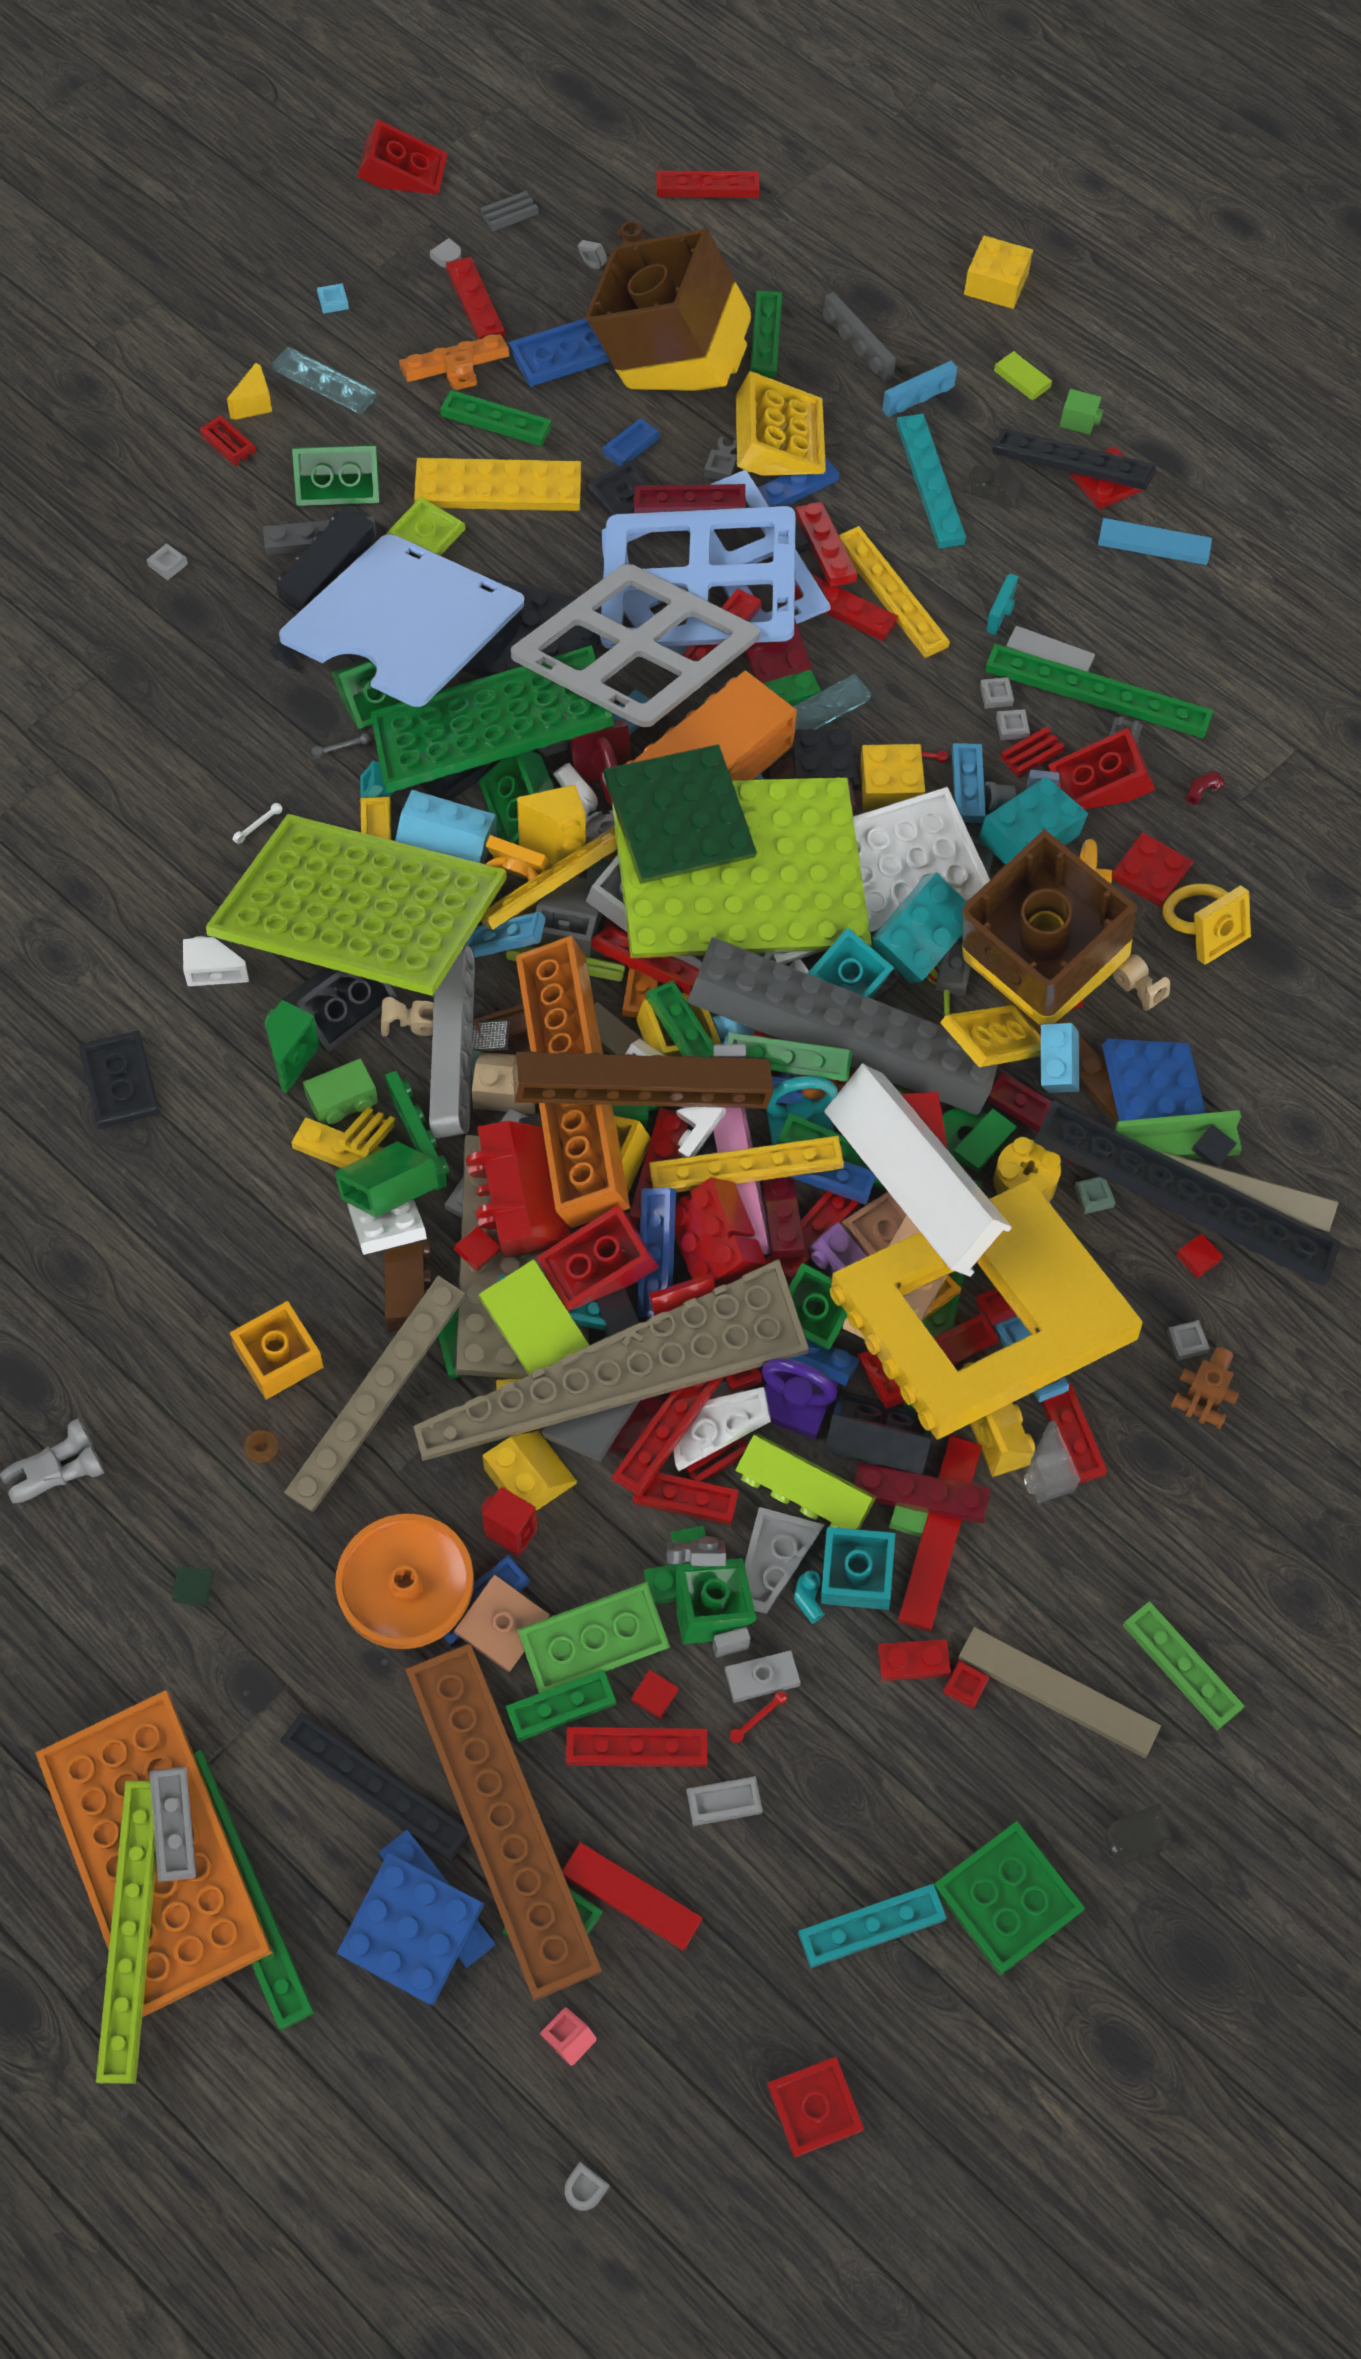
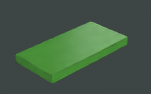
M647 1582L517 1629L539 1694L598 1671H608L670 1648Z

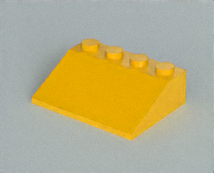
M749 371L736 394L737 467L761 476L823 474L826 466L822 398Z

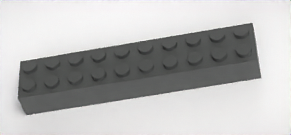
M711 938L687 1003L779 1039L853 1049L851 1067L858 1069L863 1063L883 1073L890 1082L918 1093L938 1092L940 1101L975 1115L980 1113L992 1090L998 1064L979 1067L944 1027L727 942Z

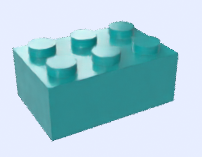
M1046 776L986 816L978 840L1007 865L1043 829L1064 846L1080 835L1088 813Z
M937 872L924 876L871 937V947L887 959V962L910 984L923 981L962 935V911L967 901Z

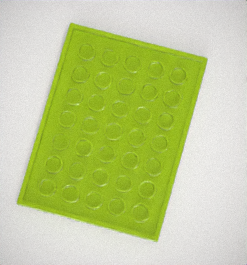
M847 778L732 780L757 851L755 858L642 884L639 883L612 803L630 958L705 955L712 937L752 953L825 951L835 943L847 928L852 930L866 944L872 945Z
M287 814L206 925L207 935L433 996L506 881V870Z

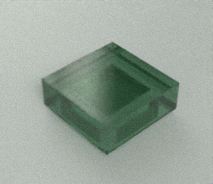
M179 1566L172 1601L207 1607L214 1576L213 1571Z

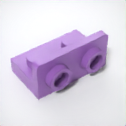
M839 1222L831 1226L807 1248L812 1253L811 1258L819 1268L825 1269L831 1277H833L834 1272L867 1257Z

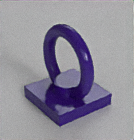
M774 1358L767 1361L762 1367V1375L767 1382L764 1390L767 1396L770 1423L816 1440L828 1408L837 1397V1386L839 1383L828 1378L816 1368L800 1361L787 1358Z

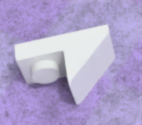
M690 1107L676 1110L677 1116L694 1127L692 1131L687 1129L678 1142L680 1157L685 1158L697 1155L726 1114V1108Z

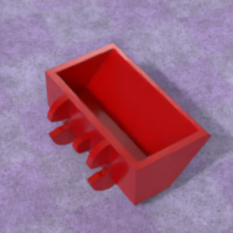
M510 1120L478 1126L482 1151L467 1156L466 1166H472L468 1168L470 1176L475 1178L487 1177L488 1184L478 1186L476 1190L477 1195L480 1197L490 1195L492 1203L479 1207L476 1210V1218H481L478 1219L480 1228L487 1230L497 1229L503 1257L549 1249L570 1236L569 1226L555 1209L543 1127Z

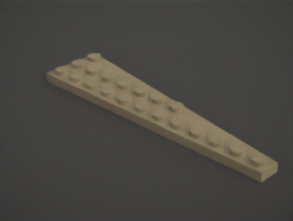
M776 1260L743 1275L742 1279L726 1286L725 1284L719 1286L707 1295L686 1301L682 1306L674 1310L662 1312L651 1317L646 1322H640L562 1358L558 1363L544 1369L543 1367L537 1369L525 1378L514 1383L511 1381L500 1386L501 1389L485 1396L480 1395L467 1401L462 1406L454 1407L413 1427L422 1460L425 1461L761 1367L767 1361L774 1358L789 1359L808 1353L809 1348L780 1260Z

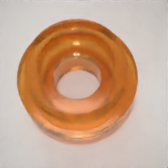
M258 1430L247 1437L244 1450L251 1461L266 1463L277 1454L278 1442L271 1432ZM259 1444H266L268 1446L263 1452L256 1451V1447Z

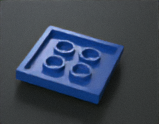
M1106 1039L1102 1044L1119 1121L1206 1113L1189 1043Z
M388 1853L337 1954L429 2005H434L485 1903L394 1854Z

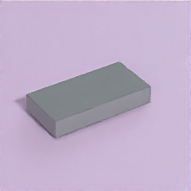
M756 1776L686 1789L693 1826L753 1816L763 1812Z

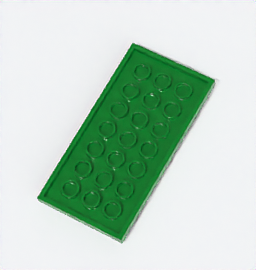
M592 645L552 657L579 671L584 670L596 661ZM544 662L541 664L550 670L553 668ZM525 666L438 691L425 705L420 707H414L401 702L370 712L383 783L387 793L403 790L410 786L430 782L437 778L460 773L467 769L487 765L497 760L517 756L524 752L544 748L554 743L574 739L584 734L615 726L611 711Z

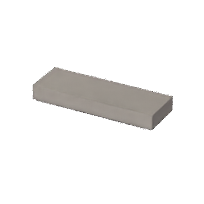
M1019 626L1015 627L1006 645L1008 648L1089 672L1095 658L1094 653Z
M187 1767L150 1771L149 1780L158 1883L195 1878L196 1869Z

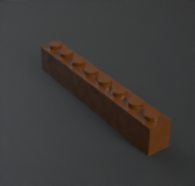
M527 1051L516 1052L512 1070L515 1103L767 1109L773 1093L769 1059H756L753 1057L712 1058L630 1054L606 1055L598 1053L571 1054L566 1052L537 1053Z

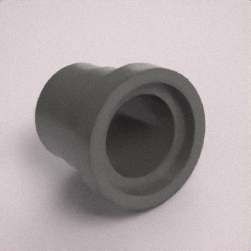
M986 782L984 785L985 810L994 811L1016 797L1015 787L1013 785H996L995 782Z

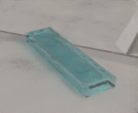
M287 347L272 363L274 371L359 414H362L377 398L375 390L290 347Z

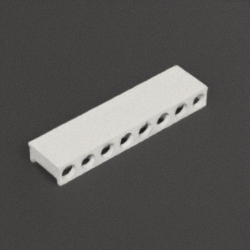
M862 1063L824 1112L948 1267L953 1271L971 1277L974 1273L971 1267L1003 1230L1009 1232L1012 1226L886 1076Z

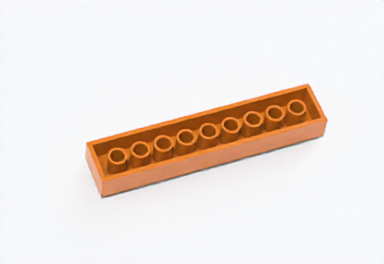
M571 935L516 955L530 1051L537 1053L603 1054L586 955ZM539 1103L555 1209L570 1228L592 1222L617 1205L623 1210L630 1209L612 1105ZM560 1138H561V1141H562V1143H563V1152H562V1147H561Z

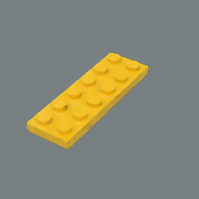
M417 458L414 503L422 497L439 508L580 511L581 461Z

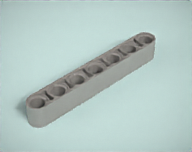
M469 945L464 946L434 994L429 1124L436 1139L467 1134L470 1127L475 959Z

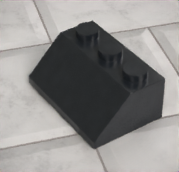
M324 967L282 1000L314 1015L320 1047L328 1053L380 1014L384 998L392 997L395 1000L399 998L390 984Z
M840 1390L832 1416L825 1451H829L839 1458L853 1457L864 1460L868 1465L878 1467L885 1465L896 1468L899 1471L922 1475L932 1432L924 1429L919 1420L918 1412L914 1408L895 1405L886 1409L881 1400Z

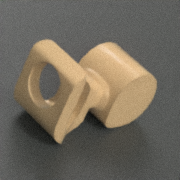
M1132 954L1112 973L1116 982L1125 991H1130L1133 988L1137 989V995L1142 1002L1144 1011L1150 1010L1169 996L1170 980L1167 977H1163L1152 985L1153 979L1148 976L1149 969L1147 964L1138 955Z
M384 998L382 1000L381 1035H389L390 1023L396 1019L400 1020V1027L410 1025L411 1031L417 1035H433L434 1003L417 1000L412 1003L410 1009H406L405 1004L398 1002L394 998Z

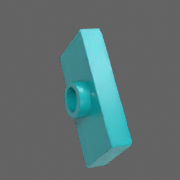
M1010 573L1007 575L988 616L986 626L988 633L996 635L1004 616L1011 615L1015 604L1013 597L1019 576Z

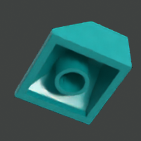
M847 928L807 974L872 999L894 967L852 930Z

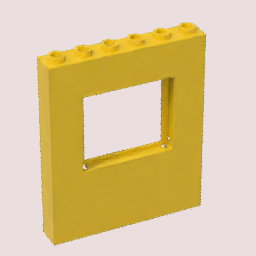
M1028 1180L989 1199L1012 1228L1009 1232L1003 1230L982 1254L981 1258L977 1260L978 1265L1031 1335L959 1371L956 1370L903 1297L954 1272L921 1232L833 1273L832 1286L830 1288L833 1301L836 1305H841L846 1311L852 1328L860 1331L869 1352L878 1356L887 1377L895 1380L900 1387L904 1401L908 1405H913L918 1412L919 1420L924 1429L930 1430L937 1440L1138 1340L1143 1321L1032 1180Z

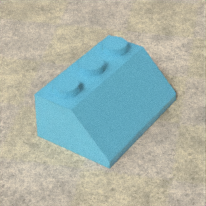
M412 790L401 812L395 841L484 864L489 854V850L486 848L490 835L497 836L496 814Z

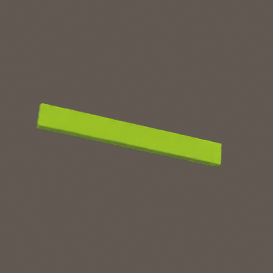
M150 1781L125 1782L96 2083L136 2084L156 1873Z

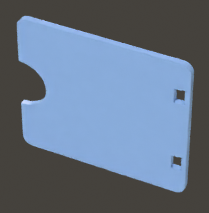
M388 534L377 540L280 630L279 637L280 642L285 646L321 663L342 654H356L366 657L373 662L377 669L375 677L371 680V687L408 705L420 707L425 705L523 608L524 596L520 592L396 535ZM412 552V553H415V554H417V555H419V556H421V557H420L419 559H417V558H415V557L409 555V553ZM484 585L494 591L491 593L481 587Z

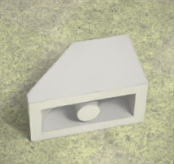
M197 936L192 939H183V970L188 986L249 982L245 960L216 938Z

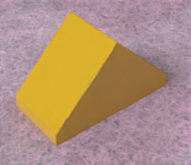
M255 363L227 398L231 419L237 420L272 412L270 394L260 364Z

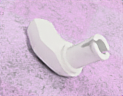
M570 763L563 765L553 773L561 787L576 784L585 811V818L589 815V812L597 809L598 799L593 789Z

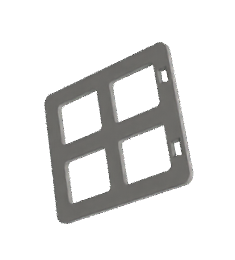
M625 564L513 645L511 648V658L515 662L640 727H649L654 725L757 642L760 636V629L756 625L635 565ZM628 586H633L669 604L635 630L629 629L595 612L596 609ZM688 617H695L731 635L699 661H692L656 643ZM576 625H580L617 644L581 671L541 652ZM636 657H643L679 676L646 703H639L603 684ZM544 662L553 668L550 670L541 664ZM617 700L624 704L625 707L623 708L613 702Z

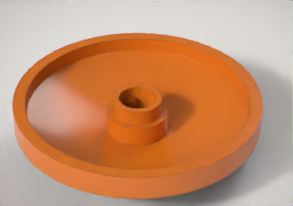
M397 1514L369 1524L349 1542L337 1566L335 1579L336 1594L346 1620L363 1638L387 1648L411 1649L433 1643L449 1633L459 1623L466 1613L472 1598L474 1572L467 1548L459 1536L447 1525L424 1515Z

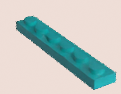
M924 414L897 417L896 426L938 549L965 545L966 535Z

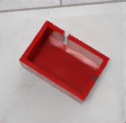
M710 1177L690 1192L691 1196L685 1195L676 1202L675 1237L692 1279L710 1273L714 1279L715 1288L724 1284L725 1286L742 1279L743 1275L768 1265L758 1240L746 1238L754 1236L755 1232L735 1182Z

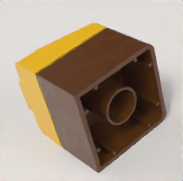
M708 228L617 246L610 254L586 312L585 319L627 388L632 390L699 391L725 387L730 374L737 373L747 346L744 337L751 321V312L736 281L734 282V277Z
M1043 829L963 906V959L1040 1026L1055 1024L1130 957L1137 905Z

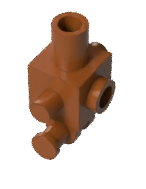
M1216 1347L1210 1361L1203 1360L1197 1373L1184 1368L1179 1380L1190 1384L1191 1387L1186 1397L1181 1396V1393L1177 1392L1170 1407H1176L1185 1411V1416L1191 1418L1192 1414L1200 1417L1198 1422L1204 1424L1206 1421L1221 1429L1227 1414L1216 1412L1222 1400L1235 1404L1239 1396V1392L1228 1388L1234 1373L1228 1371L1233 1359V1353L1228 1349Z

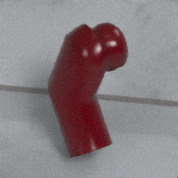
M1210 771L1195 778L1185 800L1191 805L1199 804L1204 790L1209 787L1213 791L1220 790L1224 786V778L1217 771Z

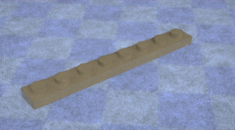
M437 1276L284 1492L286 1496L314 1513L466 1297L463 1291Z

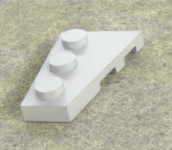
M764 1387L708 1400L673 1450L677 1470L680 1471L771 1422Z

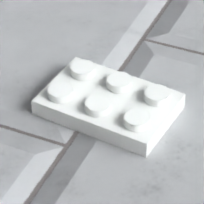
M414 1199L377 1218L347 1203L363 1255L427 1239Z

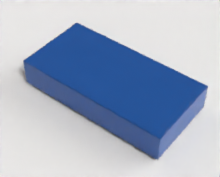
M640 418L603 446V454L618 466L634 460L660 439V432Z

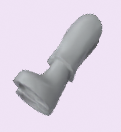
M79 1418L68 1424V1437L63 1442L52 1448L47 1446L38 1454L17 1461L0 1473L4 1484L10 1485L24 1480L9 1490L8 1494L12 1503L16 1504L30 1500L52 1487L66 1485V1481L81 1476L97 1477L105 1473L102 1463L94 1450V1445ZM79 1455L78 1458L70 1463L61 1465V1461Z

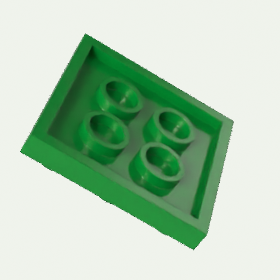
M1018 1821L934 1883L937 1894L999 1976L1008 1971L1085 1910L1082 1903Z

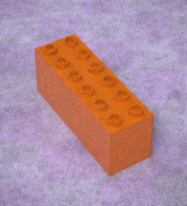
M745 670L738 677L731 678L726 686L717 694H711L697 710L690 711L685 719L676 727L669 728L664 736L655 744H649L644 752L634 761L630 760L626 764L719 744L731 780H754L793 747L797 710Z

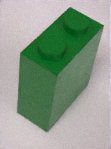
M398 1141L335 1171L341 1200L375 1218L439 1187L436 1175L438 1168L433 1158Z

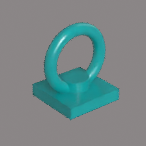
M819 1076L795 1077L775 1085L769 1105L765 1109L771 1144L776 1145L789 1113L834 1132L832 1121L824 1110L838 1094L836 1085L831 1080ZM813 1088L825 1092V1095L818 1099H809L803 1096L802 1103H795V1105L776 1102L781 1096L795 1090Z

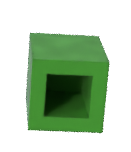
M1070 389L1063 409L1060 427L1091 435L1094 424L1100 425L1104 409H1100L1099 406L1102 397Z

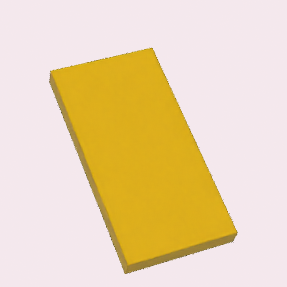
M1014 1005L948 1014L940 1022L979 1067L1041 1057V1035Z

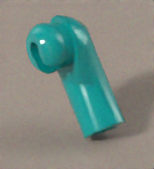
M812 1570L799 1577L794 1600L810 1623L814 1624L825 1613L815 1601L818 1586L821 1584V1577Z

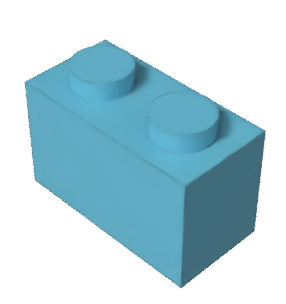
M1072 1023L1041 1025V1086L1048 1093L1079 1092V1031Z

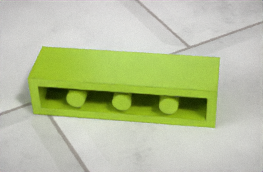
M760 1434L753 1435L735 1470L743 1474L741 1478L743 1482L755 1488L763 1485L771 1489L770 1496L785 1504H788L790 1500L802 1506L800 1509L801 1513L815 1520H818L819 1516L831 1522L829 1527L860 1530L876 1499V1496Z

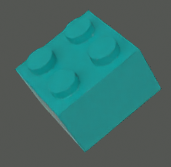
M827 1527L821 1604L889 1610L895 1533Z

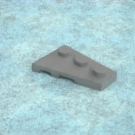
M759 1507L744 1563L755 1611L768 1613L817 1539L824 1524Z

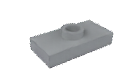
M791 1650L726 1666L724 1669L733 1703L799 1687L801 1684Z

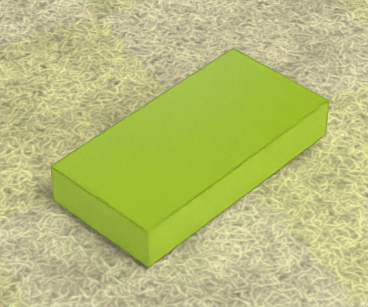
M1014 351L995 364L994 371L1032 401L1051 388L1052 380Z

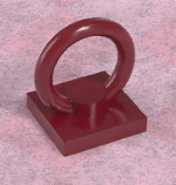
M626 719L614 721L615 726L601 731H594L574 739H569L572 766L586 782L601 781L605 798L610 806H612V800L603 772L606 768L625 765L631 760L629 728Z

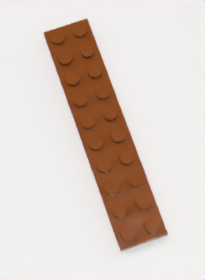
M471 1643L405 1669L533 2002L601 1973V1967Z

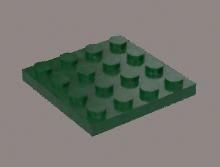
M719 744L604 769L603 776L640 884L755 858L757 851Z

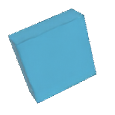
M343 283L317 288L323 314L349 309Z

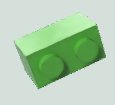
M361 1058L303 1082L306 1098L318 1122L324 1125L338 1123L345 1116L357 1111L363 1112L366 1108H371L374 1104L378 1103L376 1087Z

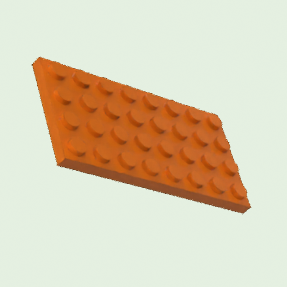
M165 1690L35 1753L108 1950L125 1782L150 1781L149 1772L153 1770L187 1767L196 1877L158 1883L156 1864L142 2017L272 1954L269 1942L168 1691Z

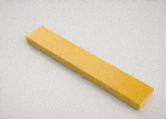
M860 526L840 534L839 537L854 568L885 608L898 616L897 623L924 658L949 648V639Z
M615 826L490 906L481 919L483 925L492 930L615 851L617 849Z
M831 1136L650 1162L649 1168L653 1188H673L678 1193L692 1191L710 1177L740 1184L844 1169V1161L839 1137Z

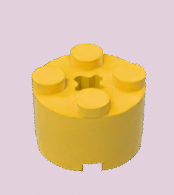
M1025 1137L1017 1138L1013 1143L1005 1147L999 1156L993 1176V1187H995L997 1195L1028 1180H1032L1043 1196H1047L1049 1201H1051L1061 1175L1060 1156L1045 1150L1042 1146L1034 1143V1140Z

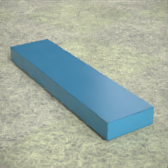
M1103 518L1098 545L1207 565L1212 538Z

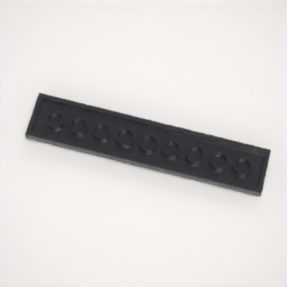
M1055 1100L1053 1101L1034 1143L1042 1146L1047 1151L1054 1152L1070 1160L1077 1166H1083L1099 1174L1105 1180L1113 1181L1127 1188L1130 1192L1157 1203L1164 1209H1169L1185 1217L1192 1223L1200 1224L1214 1231L1220 1237L1228 1238L1244 1246L1247 1250L1258 1253L1274 1261L1277 1265L1302 1275L1309 1281L1316 1282L1322 1286H1325L1328 1282L1339 1250L1340 1241Z

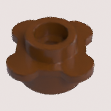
M634 221L625 222L616 231V236L621 238L623 244L646 240V235L642 233L641 225Z

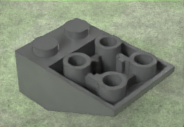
M573 877L541 898L536 912H541L546 917L540 943L531 946L541 947L572 935L586 957H591L593 948H591L592 937L598 934L603 915L586 902L590 889L596 881Z

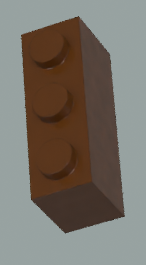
M430 1239L384 1249L385 1318L388 1331L400 1330L425 1295L426 1288H430L432 1285L431 1268L425 1269V1259L431 1258Z

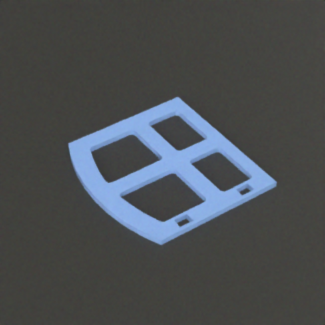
M746 469L712 483L746 484V505L748 508L769 507ZM761 527L765 534L764 538L734 551L725 550L716 533L712 530L710 534V564H755L774 556V528ZM606 528L602 530V551L604 558ZM651 532L631 533L627 537V543ZM779 536V544H788V536ZM795 549V584L803 596L795 601V609H797L799 614L795 615L794 618L798 624L829 611L830 604ZM628 555L626 556V564H629ZM747 585L722 586L728 598L732 596L737 588L753 596ZM629 590L624 595V615L633 628L640 627L654 616L650 609L664 602L641 590ZM787 605L778 608L777 611H787ZM760 608L750 622H768L772 619L773 611L766 613ZM690 645L664 647L683 655Z

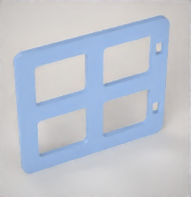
M788 506L613 515L606 523L603 579L620 566L626 564L627 537L629 534L689 531L690 554L687 566L648 568L643 570L679 588H687L689 593L707 602L711 587L771 584L773 586L772 619L768 622L750 623L760 629V636L757 642L787 641L794 635L795 511ZM750 527L774 528V558L772 562L735 565L710 564V534L712 530ZM788 535V544H779V536ZM633 586L624 588L602 605L601 615L623 625L624 595L629 590L639 589ZM787 602V611H777L778 603ZM688 617L686 624L676 626L656 643L662 646L721 644L731 635L695 617ZM600 636L604 647L611 649L617 645Z

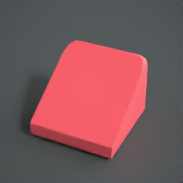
M566 2006L540 2032V2035L571 2066L596 2042V2037L590 2028Z

